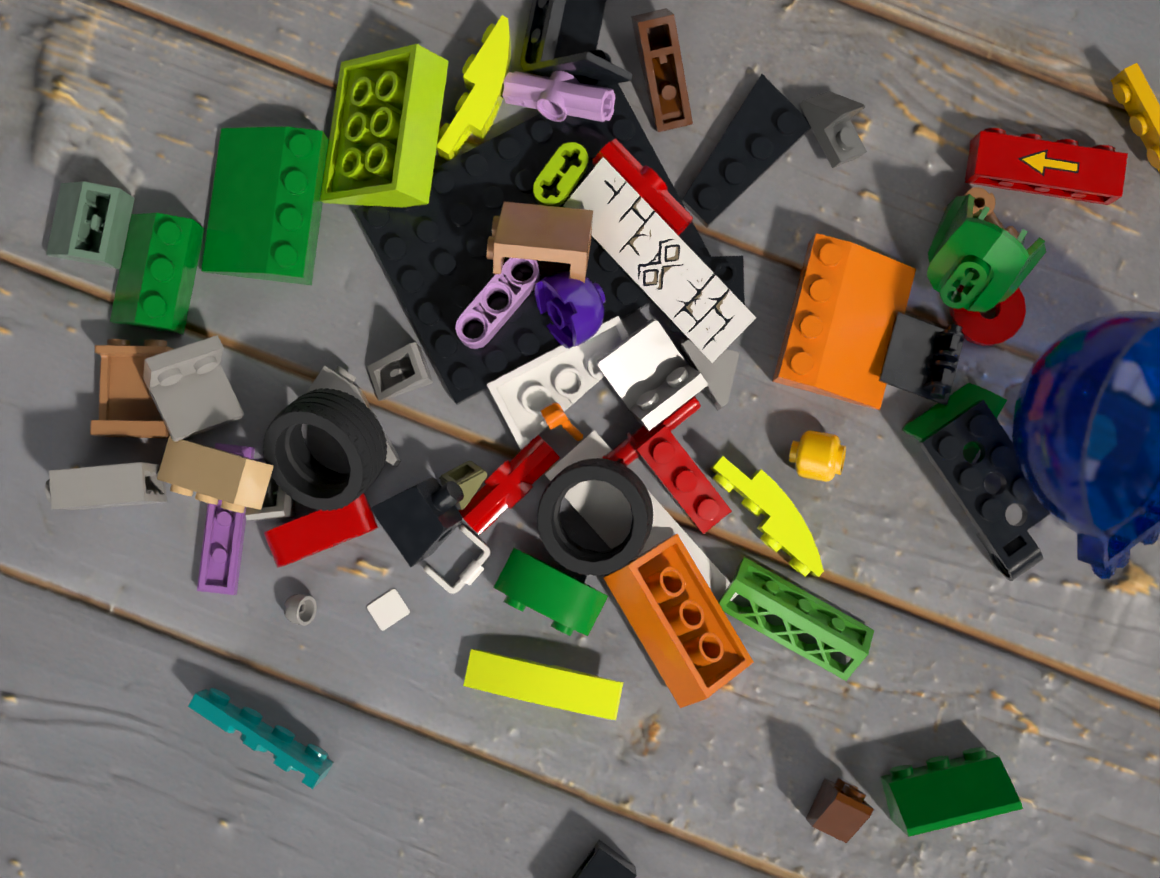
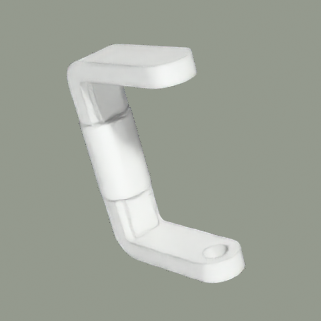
M463 524L459 527V530L484 552L477 560L473 559L459 575L460 579L452 587L428 565L423 568L429 576L451 594L458 593L466 583L471 585L485 569L482 565L491 555L490 548Z

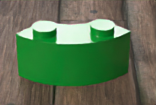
M513 548L493 587L506 595L503 601L506 604L524 612L526 606L553 620L551 627L569 636L572 635L574 630L588 636L608 598V595L516 548Z

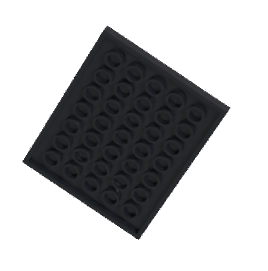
M618 83L600 86L613 89L616 97L614 113L609 121L600 122L567 115L564 121L557 122L549 120L540 113L434 168L429 204L403 208L363 205L355 209L360 222L456 405L489 389L488 383L561 346L546 326L550 323L551 325L554 324L548 313L540 314L535 298V289L484 347L473 349L465 346L459 339L455 329L459 316L495 275L493 274V260L487 259V244L489 236H492L494 216L501 215L504 202L539 205L533 193L534 182L559 147L568 142H576L582 145L588 154V168L585 174L559 207H564L563 205L594 169L593 159L608 142L616 138L643 167L645 165L649 166L662 178L668 188L667 191L685 209ZM574 153L573 156L569 157L565 154L563 156L565 167L561 172L565 174L572 165L579 167V155ZM556 178L551 186H546L545 184L541 186L544 191V198L547 199L550 195L555 197L559 195L556 189L560 181L559 178ZM691 222L679 237L698 257H711L694 223ZM591 236L586 277L592 283L599 284L605 294L603 324L617 316L621 320L654 303L645 291ZM505 257L504 264L509 259L508 257ZM536 260L540 272L539 282L551 274L560 271H570L571 264ZM519 265L514 269L512 276L518 281H526L531 278L533 270L527 265ZM495 293L488 300V306L494 310H501L506 307L509 298L503 293ZM479 321L469 322L464 328V335L469 339L478 338L484 331V325Z

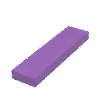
M215 443L216 449L254 460V447ZM219 500L217 505L210 503L207 505L197 591L237 595L246 525V507L244 513L221 508L222 500Z

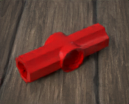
M616 138L608 142L593 159V164L596 166L604 157L678 236L693 221L690 213L667 191L668 188L662 178L649 166L645 165L643 167Z
M537 435L511 461L507 460L488 477L484 482L486 485L472 497L464 509L459 510L462 518L480 535L507 508L509 510L522 500L533 489V484L560 457Z

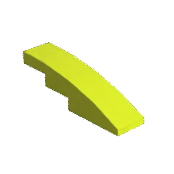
M471 649L463 686L530 703L616 720L624 682L556 665H546L518 657H507L479 649Z

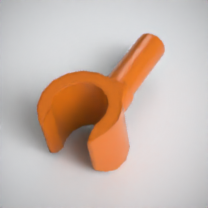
M555 402L540 410L550 430L561 425L576 441L583 439V434L570 422L559 403Z

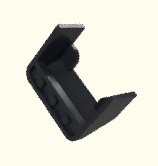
M607 0L532 1L520 59L521 67L524 71L545 77H550L555 71H564L573 75L579 83L594 86L628 82L632 80L633 75L612 64L611 57L607 52L600 49L596 50Z

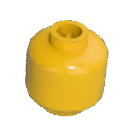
M808 430L802 434L800 441L793 440L789 462L796 463L795 469L798 476L829 482L835 477V474H842L846 446L841 445L840 438L835 434Z

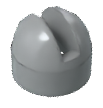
M294 594L285 601L286 611H284V615L288 621L306 626L315 617L316 601L311 596Z

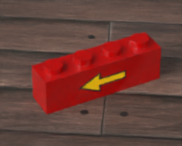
M986 128L970 141L965 183L1110 205L1122 197L1128 153L1116 152L1113 146L1095 145L1090 148L1079 146L1078 141L1071 139H1060L1056 142L1042 140V136L1031 133L1013 136L1007 135L1006 131L1000 128Z

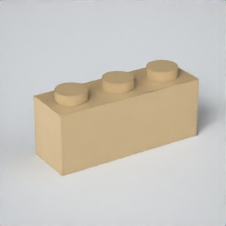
M169 436L157 480L171 484V492L192 497L194 491L196 492V500L215 505L218 504L219 500H222L221 508L244 513L245 507L261 510L274 465L183 439L175 442Z

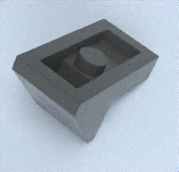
M830 91L799 103L832 168L855 160L867 152L850 121L852 117L865 108L864 104Z

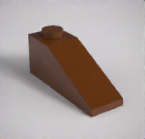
M665 8L631 16L637 51L656 131L662 132L692 125L693 121L674 14Z

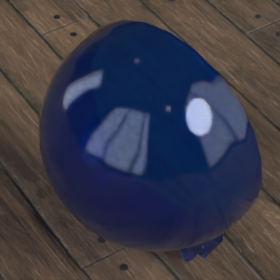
M1160 312L1109 313L1068 330L1050 344L1030 367L1015 401L1012 418V440L1015 458L1024 481L1033 496L1056 520L1077 533L1078 560L1092 565V571L1101 580L1110 579L1116 573V568H1124L1129 563L1130 549L1141 542L1144 545H1153L1160 536Z

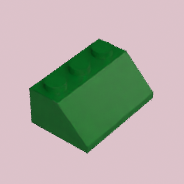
M162 213L131 214L110 322L184 335L205 228L190 218Z
M975 747L964 750L962 757L949 760L948 756H938L926 760L927 765L912 768V765H900L891 768L890 774L880 776L891 821L910 837L1023 809L1021 800L1000 756L989 750L986 751L985 747Z

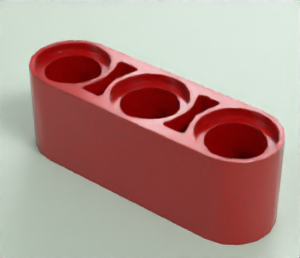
M363 493L359 498L341 509H333L331 511H322L320 509L264 532L276 566L279 568L377 529L378 526L367 497Z

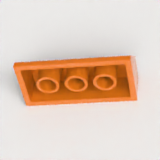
M678 534L671 536L637 556L625 567L604 577L609 589L680 708L709 698L754 663Z

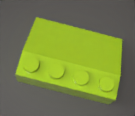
M413 44L341 62L320 196L321 202L401 208L429 204L448 60L419 44Z

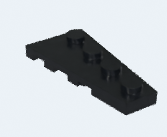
M763 74L757 80L682 200L687 209L706 228L811 129L806 117Z

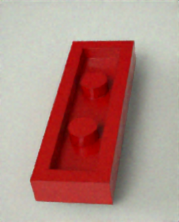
M661 424L634 446L639 455L702 534H705L732 512L666 425Z

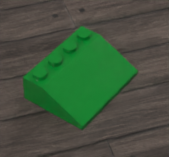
M287 126L221 128L201 270L203 273L312 286L323 202L320 201L329 144V139L323 131Z

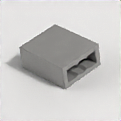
M144 462L50 470L49 480L45 484V494L48 502L51 503V509L86 510L167 502L166 483L157 480L160 465Z

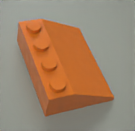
M816 233L808 243L772 382L880 410L887 385L879 381L896 314L898 312L905 314L916 268L855 243Z

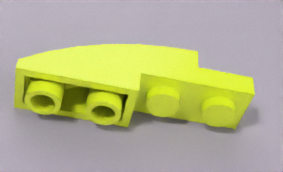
M503 15L496 25L491 23L487 27L481 40L483 46L477 55L471 54L463 66L462 73L464 74L465 87L471 92L470 94L468 92L463 93L455 107L456 116L451 124L446 122L438 133L436 148L439 156L447 161L458 155L471 133L484 141L500 109L503 100L504 79L510 71L511 60L509 20Z
M724 456L719 457L710 468L716 474L712 479L728 493L732 489L738 492L744 498L741 504L753 515L758 517L762 513L766 516L757 526V529L763 533L759 539L777 553L782 549L792 558L788 564L802 576L806 577L810 573L812 576L820 577L824 570L818 549L808 526L791 499L762 469L756 470L748 478Z

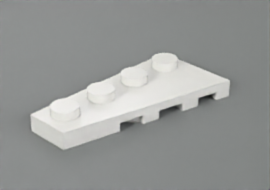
M619 316L602 324L597 333L585 343L570 349L561 345L487 384L520 449L527 446L533 438L548 427L540 410L557 402L565 412L604 377L596 364L597 361L629 337Z

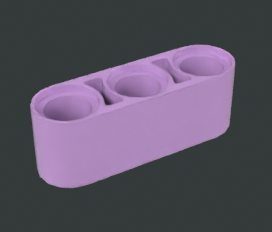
M509 258L503 265L501 274H495L456 321L455 329L459 339L465 346L473 349L484 347L535 289V285L540 279L536 260ZM519 265H527L533 270L531 278L526 281L514 279L512 273ZM495 293H503L509 298L508 304L501 310H494L488 306V300ZM479 321L484 325L482 335L475 339L467 338L464 335L465 326L469 322Z

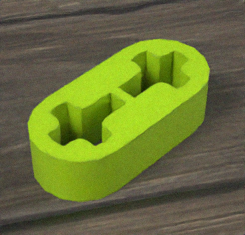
M576 142L563 144L541 171L533 185L534 197L539 205L559 207L583 177L588 168V154L582 145ZM574 153L578 154L580 166L572 165L565 174L561 172L565 167L563 156L566 154L571 157ZM559 178L560 181L556 187L559 195L557 197L550 195L547 199L544 198V191L541 186L543 184L551 186L555 179Z

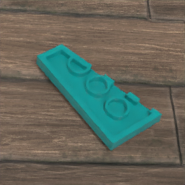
M210 688L209 691L207 689L195 693L189 703V708L225 732L234 733L235 730L241 732L240 739L243 741V744L252 750L270 751L273 753V758L275 759L273 764L284 771L289 772L291 769L303 773L305 777L302 783L311 789L315 788L327 776L334 763L327 759L328 753L313 744H308L307 747L294 740L295 734L279 725H276L274 728L261 721L263 716L249 707H243L242 709L229 703L231 698L218 689Z

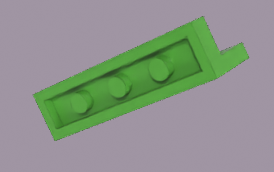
M746 557L738 565L732 582L718 601L723 611L845 681L869 654L874 634L873 629ZM736 592L748 599L751 606L741 607L730 601V599ZM774 614L783 619L784 625L774 626L766 621L764 615ZM808 633L816 638L817 643L806 644L798 639L797 634ZM830 652H842L851 659L846 665H843L832 659Z

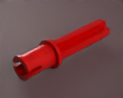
M693 396L650 431L642 426L633 434L628 432L626 434L628 438L602 458L612 461L621 459L620 463L627 467L640 456L634 446L661 424L666 425L670 431L675 429L700 409L699 401Z

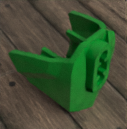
M970 194L956 196L947 205L929 248L927 278L933 289L940 293L942 301L947 306L955 309L965 308L967 311L986 312L997 303L1005 301L1017 290L1046 253L1045 240L1039 237L1026 250L1023 244L1028 231L1022 229L1017 238H1015L1003 228L984 220L990 210L989 207L985 206L973 214L975 197ZM959 284L964 286L962 292L956 290Z

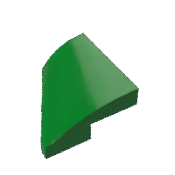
M966 383L950 395L946 406L936 403L927 412L915 420L906 423L902 431L921 441L978 400H984L997 419L1007 399L980 386ZM975 442L967 443L963 449V456L969 463L973 462L980 450Z

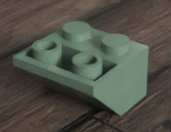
M84 181L61 183L46 255L120 269L135 198L116 187Z

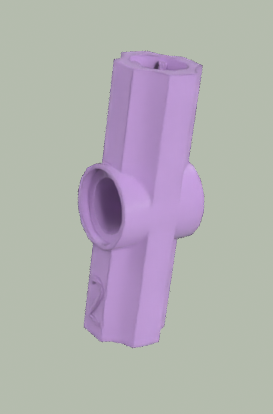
M517 71L514 73L508 72L504 79L502 94L505 103L538 109L544 117L557 122L564 121L567 115L600 122L609 121L614 113V102L616 99L613 89L579 83L573 75L564 71H555L550 77Z

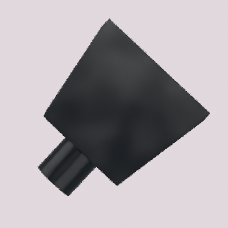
M431 477L376 504L370 509L406 562L412 567L432 555L462 522V515L455 505L463 500L464 494L457 483L449 481L441 486L437 479Z

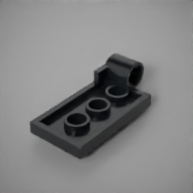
M978 400L919 441L918 444L979 533L976 535L988 551L994 565L1004 577L1013 581L1043 560L1042 552L1027 530L1058 508L986 402ZM971 441L975 442L980 448V457L974 463L967 462L963 456L964 446ZM994 472L1001 479V487L995 494H990L984 487V481L987 475ZM1012 504H1017L1022 510V518L1015 525L1009 524L1005 517L1007 508Z

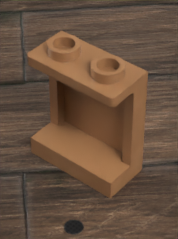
M504 202L501 215L494 216L492 236H489L487 244V259L493 260V274H501L504 259L508 257L571 264L570 278L585 283L591 246L593 210Z
M108 339L107 345H95L94 353L101 356L99 420H91L90 435L108 438H169L170 434L143 380L145 359L174 349L167 346V341L144 340V346H130L129 340Z

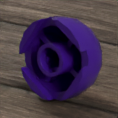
M560 271L551 274L536 283L535 298L540 314L547 312L551 321H553L554 324L551 325L550 323L546 326L558 343L570 349L585 343L597 333L603 324V303L606 300L599 284L592 283L587 277L585 278V283L570 278V271Z

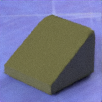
M469 460L442 474L439 479L442 486L449 481H453L460 486L464 498L455 506L462 510L468 505L486 479L487 473Z

